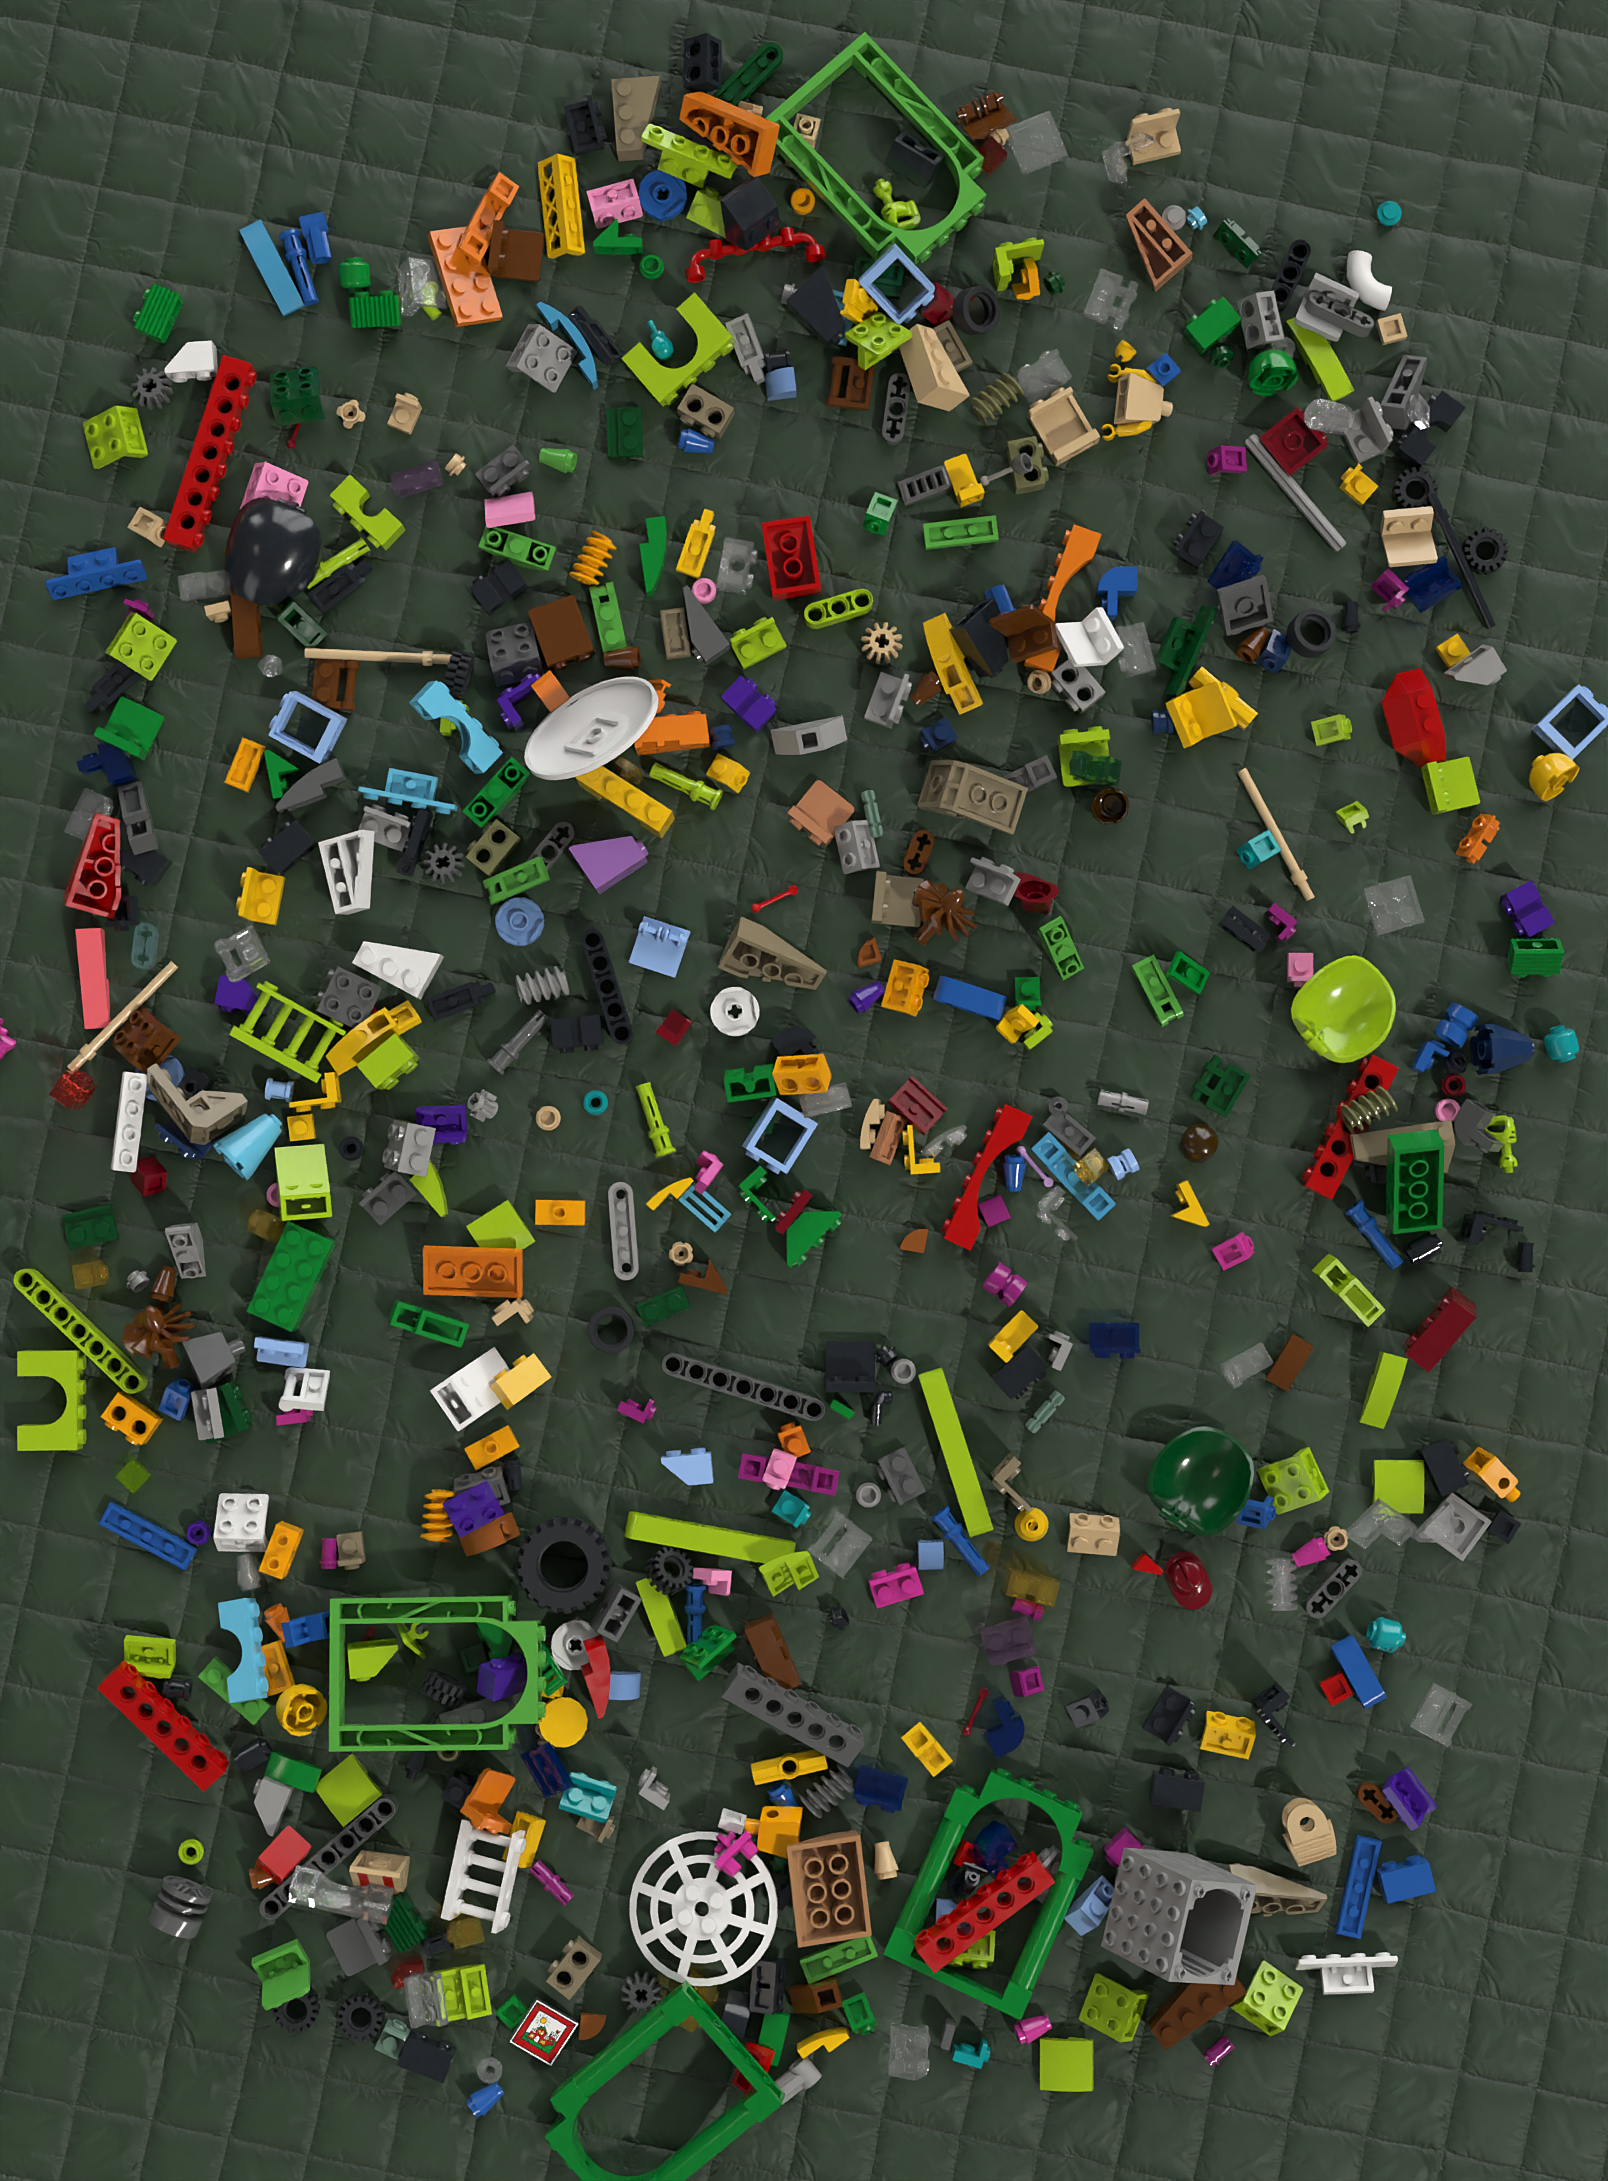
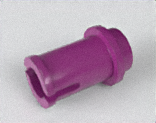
M322 1538V1561H319V1564H322V1569L337 1568V1538Z
M1017 1595L1012 1611L1032 1618V1621H1035V1619L1040 1621L1045 1607L1041 1606V1602L1036 1604Z
M1223 2035L1209 2050L1205 2049L1206 2052L1203 2056L1213 2067L1215 2064L1219 2065L1218 2062L1235 2047Z

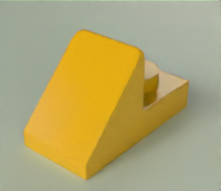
M1188 1180L1177 1184L1178 1190L1175 1191V1194L1181 1205L1185 1203L1186 1207L1170 1216L1201 1227L1210 1225Z

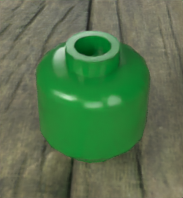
M344 258V262L338 265L339 284L342 288L348 289V294L363 292V288L371 285L370 266L367 262L363 261V258Z

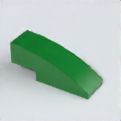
M665 516L646 518L649 543L639 544L647 597L653 596L664 568L667 552Z
M397 1299L394 1300L387 1323L392 1326L460 1348L463 1345L469 1324Z

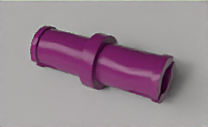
M540 1859L529 1870L544 1886L543 1889L546 1892L549 1891L563 1907L575 1895L559 1880L560 1876L558 1874L554 1875Z

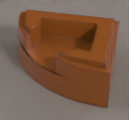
M875 937L869 939L861 947L858 954V968L882 961Z
M918 1229L909 1233L902 1241L900 1249L924 1253L928 1229Z
M582 2012L579 2040H586L597 2035L603 2028L607 2015Z

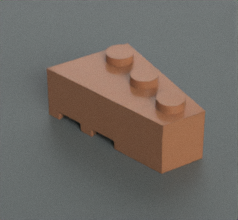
M1144 198L1126 214V221L1153 289L1156 292L1192 260V252Z

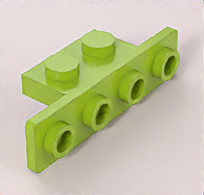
M648 124L641 136L642 142L663 150L658 170L700 188L704 187L709 170L730 179L737 168V164L729 156L711 150L704 145L697 144L659 126Z

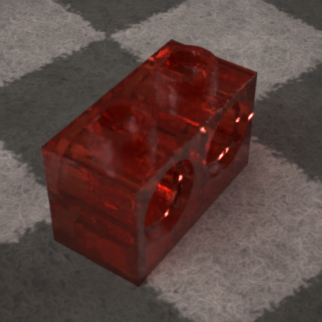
M66 1070L49 1095L68 1109L82 1110L98 1086L92 1083L94 1078L84 1071L75 1070L73 1072Z

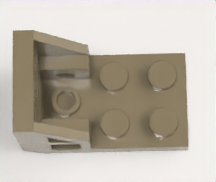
M933 760L930 763L917 807L956 818H968L1006 834L1014 835L1028 788L967 763L955 760Z
M156 1063L148 1068L147 1088L190 1143L205 1145L245 1119L248 1101L242 1093L202 1090L185 1101L186 1096L179 1087H174L171 1083V1076L166 1069H160Z

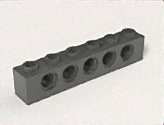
M737 1663L722 1684V1698L847 1768L864 1746L863 1732L860 1728L841 1721L836 1714L825 1712L815 1702L802 1699L795 1691L791 1689L786 1690L779 1686L772 1678L761 1676L754 1668L748 1665L744 1666ZM749 1688L757 1689L756 1691H748ZM770 1700H777L778 1702H776V1703H770L769 1701H770ZM791 1712H798L799 1714L792 1715V1714H789V1713H791ZM814 1723L820 1724L819 1726H816V1727L811 1726V1724H814ZM834 1735L841 1736L839 1738H832Z

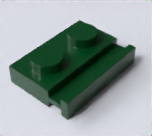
M857 255L853 279L859 282V278L877 260L872 257ZM894 261L872 282L886 298L900 299L905 267L901 262Z
M606 408L608 459L643 458L642 408Z
M112 1204L62 1215L69 1250L120 1239Z

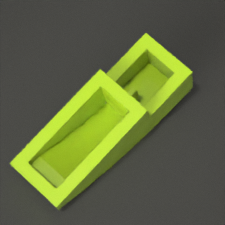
M430 1158L426 1177L414 1175L410 1181L441 1217H445L448 1214L443 1184Z
M1328 1253L1311 1270L1367 1327L1385 1311L1383 1306L1362 1283L1331 1254Z
M1380 1351L1374 1375H1371L1359 1420L1360 1423L1384 1429L1395 1402L1408 1359Z
M645 1578L637 1581L636 1585L663 1656L667 1657L684 1650L687 1645L668 1594L663 1595V1590L657 1592L655 1590L657 1586L651 1587L649 1584L652 1582V1579Z

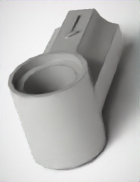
M808 2056L804 2059L802 2057L798 2058L785 2074L774 2081L785 2093L782 2105L803 2088L804 2090L810 2088L821 2078L822 2075Z

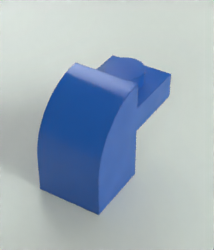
M1115 567L1107 571L1101 578L1096 589V595L1105 596V598H1101V607H1103L1109 620H1115L1117 616L1118 596H1135L1137 592V567Z
M330 1610L297 1617L281 1623L286 1648L329 1638Z

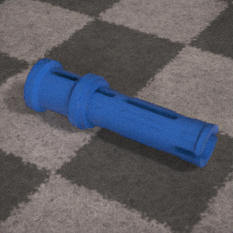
M299 229L286 230L279 234V239L283 241L286 250L285 258L292 265L304 305L316 304L319 302L305 261L307 252L302 248L299 239L300 231Z
M1363 1200L1357 1201L1347 1208L1344 1213L1352 1218L1358 1226L1357 1231L1365 1234L1389 1269L1393 1270L1403 1260L1376 1225L1377 1219L1371 1217L1363 1206Z
M943 1507L931 1517V1521L938 1524L944 1532L943 1537L951 1540L966 1562L971 1566L976 1576L982 1575L990 1566L962 1531V1523H958L949 1512L950 1507Z
M689 1583L684 1587L686 1590V1605L683 1606V1610L687 1613V1645L696 1642L702 1637V1613L706 1610V1606L703 1605V1590L706 1589V1585L700 1583Z

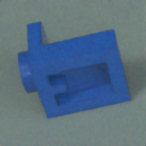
M1167 353L1163 354L1146 369V372L1161 387H1164L1181 371Z
M1438 1041L1423 1042L1410 1069L1417 1073L1424 1072L1425 1069L1429 1070L1434 1061L1432 1054L1446 1058L1450 1052L1444 1050L1445 1045Z
M176 1377L166 1387L158 1410L180 1421L185 1416L191 1399V1392L197 1391L198 1387L186 1379Z
M1267 1496L1264 1502L1248 1499L1243 1510L1236 1518V1524L1265 1530L1269 1522L1273 1521L1276 1515L1273 1497Z

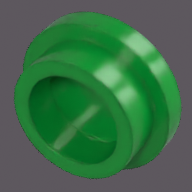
M647 255L641 260L639 268L645 278L653 280L662 275L664 265L660 257Z

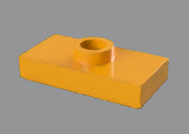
M242 737L224 783L249 792L266 747Z
M536 1200L535 1225H585L586 1201Z
M507 1425L464 1449L475 1470H478L517 1449L520 1445L510 1426Z

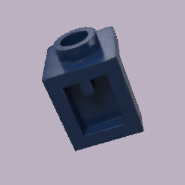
M1273 629L1256 663L1273 673H1277L1287 662L1292 649L1288 643L1287 636Z
M945 717L927 729H922L920 732L922 737L919 738L926 751L930 749L932 754L956 741L958 736Z

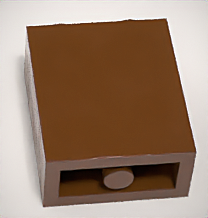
M574 594L528 610L549 670H563L568 667V663L576 660L578 663L585 662L592 658L591 655L595 654Z

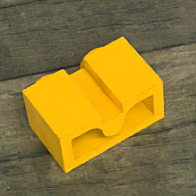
M534 1353L528 1358L522 1355L512 1363L515 1366L512 1370L508 1372L506 1369H503L493 1377L496 1381L490 1385V1388L507 1410L551 1378Z

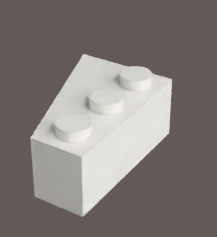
M359 830L318 842L335 914L349 915L370 909L374 831Z
M364 941L352 963L421 1000L444 956Z

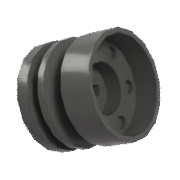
M166 1876L161 1883L162 1888L157 1893L161 1900L153 1903L147 1919L152 1926L167 1934L180 1938H195L203 1922L202 1916L199 1914L207 1911V1904L211 1902L213 1894L206 1887L192 1880L178 1876Z

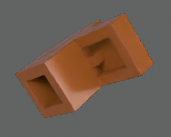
M509 1512L473 1532L459 1537L467 1557L499 1546L519 1536L520 1532L512 1512Z

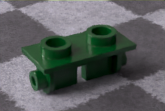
M1228 218L1221 223L1213 235L1248 269L1252 262L1257 260L1263 252L1260 250L1261 247L1250 237L1244 240L1242 236L1246 232L1235 220L1231 221Z

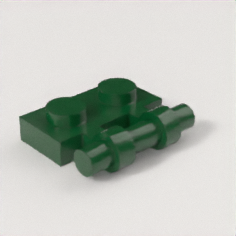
M1213 1055L1210 1062H1206L1203 1068L1205 1071L1199 1081H1195L1192 1086L1194 1090L1189 1097L1198 1102L1202 1094L1206 1095L1208 1099L1204 1106L1226 1118L1251 1075L1231 1063H1228L1223 1071L1218 1068L1222 1059ZM1215 1075L1220 1079L1212 1090L1207 1085L1212 1076Z

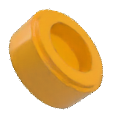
M799 188L792 193L791 207L794 212L805 215L813 210L815 197L809 189Z

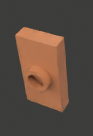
M886 1112L870 1154L871 1158L888 1165L891 1164L907 1120L894 1113Z

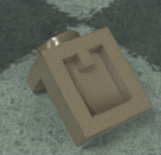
M363 1532L337 1534L338 1566H345V1570L360 1568L359 1564L366 1561Z
M609 1814L606 1824L581 1816L576 1827L598 1838L597 1841L602 1843L604 1837L610 1838L616 1825L612 1824L614 1816Z

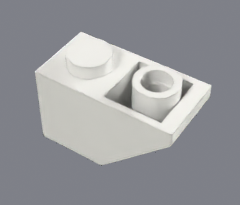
M212 340L187 342L165 367V374L174 382H186L189 378H197V380L201 381L211 380L218 371L217 348Z

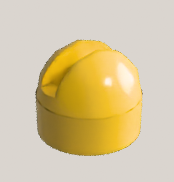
M1124 340L1115 349L1116 358L1119 355L1123 356L1121 362L1130 361L1137 353Z

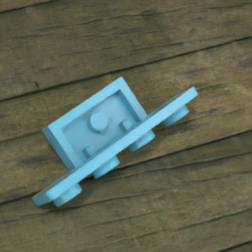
M389 768L385 791L358 787V791L364 793L363 798L378 801L380 796L388 798V803L402 805V801L412 803L411 807L424 810H426V806L436 807L435 812L450 815L451 810L457 811L456 805L434 801L438 777Z

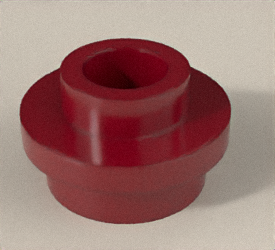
M1447 1074L1441 1081L1442 1092L1451 1098L1461 1096L1466 1089L1465 1079L1461 1075ZM1451 1081H1455L1457 1084L1455 1090H1451L1449 1087Z

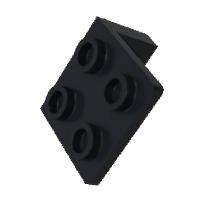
M1474 1210L1473 1214L1464 1215L1458 1242L1466 1245H1479V1241L1482 1242L1486 1234V1227H1483L1484 1224L1512 1232H1523L1524 1227L1517 1225L1518 1220L1507 1217L1493 1219L1494 1214Z
M874 1341L826 1342V1392H875Z
M1275 1682L1254 1699V1702L1258 1705L1255 1711L1267 1725L1270 1723L1274 1725L1270 1729L1283 1745L1288 1742L1293 1748L1296 1743L1271 1714L1274 1711L1279 1712L1288 1704L1287 1700L1291 1698Z

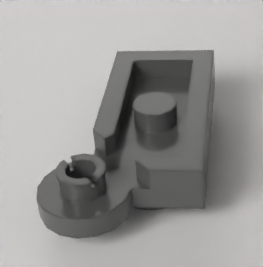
M1054 1097L1048 1104L1051 1115L1042 1125L1080 1157L1096 1137L1066 1113L1068 1103L1064 1098Z

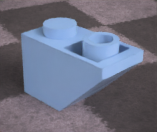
M705 1448L690 1449L691 1453L681 1454V1450L667 1451L666 1456L661 1457V1463L687 1485L714 1482L711 1451L706 1452Z
M1102 1875L1073 1903L1064 1919L1080 1936L1099 1926L1110 1909L1114 1887Z

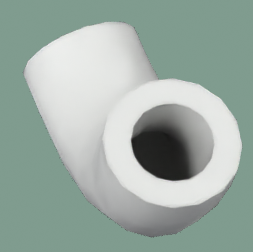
M1359 250L1350 251L1347 258V279L1351 289L1360 293L1358 298L1363 303L1385 311L1389 304L1392 287L1379 283L1373 277L1371 272V254Z

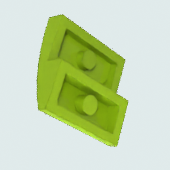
M509 1200L466 1226L479 1247L525 1249L536 1242Z
M1373 1460V1512L1423 1513V1460Z
M808 1551L787 1554L759 1567L766 1587L773 1597L792 1584L798 1590H801L819 1578Z
M353 1753L321 1778L316 1787V1791L343 1827L383 1794L367 1775L368 1771Z
M485 1964L466 1965L433 1971L441 2023L463 2018L469 2020L492 2014Z
M1042 2037L1040 2039V2090L1065 2092L1093 2091V2039Z

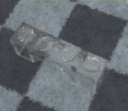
M296 1865L289 1887V1902L385 1925L388 1921L394 1897V1888L369 1883L363 1887H347L329 1880L319 1870Z

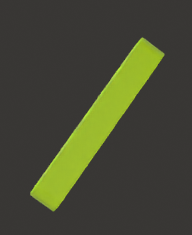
M22 1269L16 1272L13 1280L16 1288L123 1391L132 1394L145 1389L148 1382L145 1373L39 1271L35 1269ZM27 1273L32 1276V1284L29 1287L23 1282V1277ZM44 1290L50 1294L48 1303H44L41 1300V1293ZM62 1307L68 1312L66 1320L60 1319L58 1315ZM79 1324L83 1325L86 1330L83 1337H79L76 1333V1328ZM97 1341L103 1345V1352L101 1354H97L93 1348ZM114 1358L121 1362L119 1371L113 1370L111 1366ZM132 1375H135L139 1380L137 1388H132L129 1384V1378Z
M942 1367L919 1374L918 1377L969 1536L973 1537L994 1530Z
M631 1511L628 1513L624 1537L764 1564L778 1557L794 1553L796 1542Z

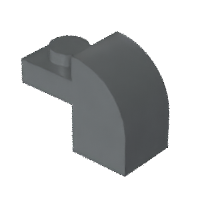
M1466 1099L1458 1111L1454 1123L1455 1133L1459 1141L1465 1146H1476L1485 1153L1489 1151L1499 1152L1504 1145L1485 1131L1495 1113L1477 1100Z

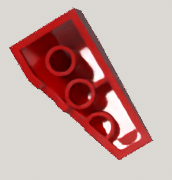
M95 812L71 872L63 901L65 906L114 919L121 898L120 820Z

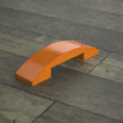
M499 172L481 199L458 250L478 264L481 262L490 244L493 220L501 219L505 209L511 204L519 188L517 184Z

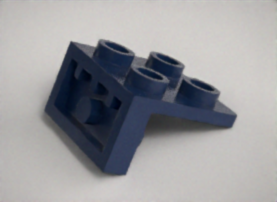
M172 1118L167 1124H157L155 1126L160 1131L158 1136L168 1144L170 1142L176 1144L179 1147L177 1151L187 1159H204L212 1149L213 1144L221 1138V1135L205 1145L190 1143Z

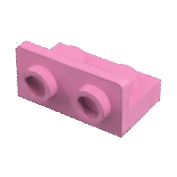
M633 179L586 191L597 229L610 226L616 219L621 223L643 216Z

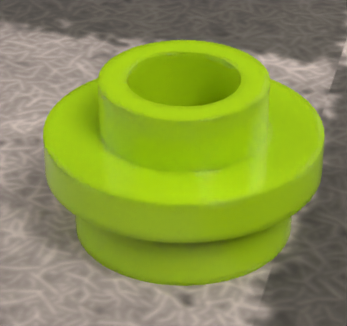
M188 1839L180 1845L178 1854L182 1862L193 1865L202 1859L204 1848L198 1840ZM189 1847H193L195 1849V1855H190L188 1853Z

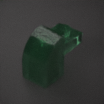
M1073 750L1072 758L1069 762L1070 775L1073 776V780L1100 785H1119L1121 760L1111 756H1093L1083 751Z

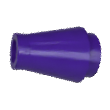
M876 981L873 984L851 992L848 1002L857 1014L862 1011L865 1013L885 993V990L881 983Z

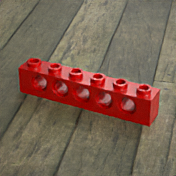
M1373 1054L1367 1058L1363 1057L1357 1068L1360 1071L1357 1079H1352L1346 1089V1092L1349 1094L1345 1102L1341 1101L1336 1108L1335 1114L1338 1116L1334 1124L1329 1123L1324 1132L1326 1139L1323 1145L1319 1144L1313 1154L1315 1161L1312 1167L1308 1166L1301 1179L1304 1180L1303 1187L1326 1199H1333L1354 1158L1350 1135L1353 1134L1351 1132L1347 1133L1343 1129L1344 1121L1341 1115V1106L1347 1105L1349 1107L1351 1100H1355L1361 1095L1366 1097L1368 1091L1375 1093L1377 1086H1381L1388 1091L1399 1069L1398 1067ZM1367 1076H1372L1376 1081L1373 1089H1369L1365 1085ZM1365 1121L1362 1122L1364 1128L1362 1131L1355 1126V1134L1366 1133L1369 1125ZM1335 1141H1339L1343 1147L1339 1155L1334 1154L1331 1149ZM1323 1163H1328L1331 1166V1173L1327 1177L1323 1176L1320 1172V1167Z
M123 1660L103 1678L97 1689L203 1792L225 1773L230 1763L227 1761L226 1755L222 1751L216 1750L210 1744L207 1736L199 1733L186 1716H181L174 1709L172 1702L163 1698L151 1682L145 1681L139 1675L134 1665L128 1664ZM125 1686L132 1687L135 1693L128 1692ZM143 1704L151 1705L153 1710H147ZM160 1721L168 1722L171 1727L163 1726ZM178 1738L185 1739L188 1744L180 1743ZM196 1756H203L206 1761H199Z
M1034 1851L1022 1855L1016 1864L1009 1869L1002 1870L996 1879L989 1884L982 1885L972 1897L962 1900L955 1910L949 1914L942 1915L931 1928L921 1931L916 1939L913 1940L917 1952L931 1970L936 1973L1053 1885L1055 1881L1051 1873ZM1021 1877H1028L1025 1882L1018 1883ZM1001 1892H1008L1003 1898L997 1897ZM982 1907H988L983 1913L977 1912ZM967 1922L965 1927H957L960 1923ZM947 1937L945 1942H937L940 1938Z

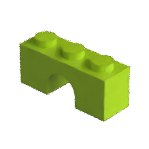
M351 475L330 494L334 501L332 506L341 515L346 513L352 519L349 521L351 525L359 532L363 529L369 535L367 537L368 541L376 548L381 546L386 551L406 530L403 524L386 508L373 517L364 515L363 506L371 496Z

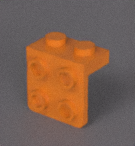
M490 1768L483 1770L460 1810L461 1813L471 1820L470 1824L481 1831L485 1828L493 1834L498 1832L509 1834L513 1825L497 1812L512 1788L515 1777Z

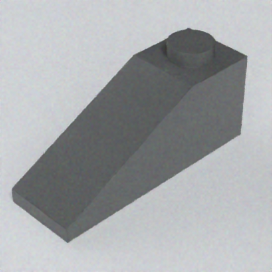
M1403 355L1381 403L1382 418L1385 424L1388 423L1391 428L1407 430L1415 411L1427 365V357Z
M686 585L683 587L691 641L694 648L691 652L698 662L703 660L707 666L730 649V644Z

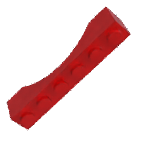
M1007 1104L1003 1108H997L992 1119L996 1122L992 1131L987 1130L982 1141L986 1145L982 1153L977 1152L972 1162V1165L976 1167L972 1175H966L961 1186L965 1188L962 1197H956L951 1208L955 1212L951 1220L948 1218L945 1220L941 1232L945 1233L944 1239L971 1251L981 1229L978 1219L977 1200L983 1176L991 1162L1000 1152L1023 1138L1033 1116Z

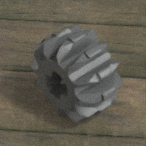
M155 367L151 368L150 373L142 368L143 376L140 377L136 374L134 378L138 382L131 384V388L135 390L132 396L134 399H139L138 404L141 407L147 405L149 410H153L156 404L159 409H162L163 405L161 402L164 400L166 403H170L167 395L174 394V390L169 387L172 385V380L166 378L164 371L158 373Z
M443 843L442 850H440L437 844L433 845L435 853L426 852L431 860H423L424 865L431 866L425 870V873L427 875L433 873L431 877L433 882H436L440 877V883L445 885L446 877H448L450 882L454 883L453 874L459 877L463 875L457 868H464L465 863L457 861L461 860L464 855L462 853L455 854L457 847L454 845L449 851L447 843ZM448 858L449 867L439 869L441 867L439 861L441 859L445 861Z
M636 1971L634 1979L628 1976L626 1978L628 1985H622L621 1991L626 1993L621 1997L622 2002H628L627 2010L635 2007L636 2015H639L640 2009H643L646 2014L650 2011L649 2007L653 2008L657 2005L656 2001H662L663 1995L658 1993L663 1988L662 1984H656L657 1976L648 1979V1971H645L643 1977ZM638 1989L641 1992L642 1989L646 1990V1997L643 1994L642 1997L638 1996Z

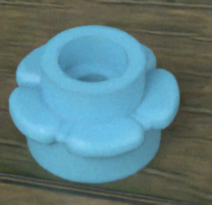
M1197 206L1192 210L1188 209V216L1186 217L1188 224L1193 230L1195 228L1202 230L1203 226L1207 223L1205 215Z

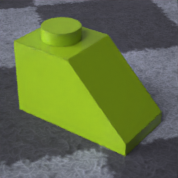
M397 1638L347 1643L350 1679L367 1681L370 1677H375L398 1650Z

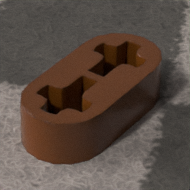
M919 830L913 836L903 862L904 870L909 875H919L926 866L935 841L934 836L928 830ZM926 835L930 845H924L921 852L917 850L920 842L916 839ZM915 854L920 855L918 863L921 867L911 870L910 864L907 863L908 860L913 861Z
M1371 1782L1359 1784L1356 1790L1359 1801L1380 1822L1385 1824L1394 1822L1398 1817V1812L1392 1804L1387 1802L1383 1792ZM1373 1788L1374 1790L1371 1793L1376 1800L1372 1802L1368 1797L1363 1799L1365 1796L1363 1791L1365 1789L1370 1791ZM1380 1803L1385 1808L1391 1806L1389 1809L1391 1815L1389 1817L1387 1815L1381 1817L1383 1812L1378 1808Z

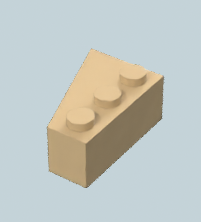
M916 324L910 329L912 338L901 344L899 349L917 402L951 411L970 395L935 331L932 328Z

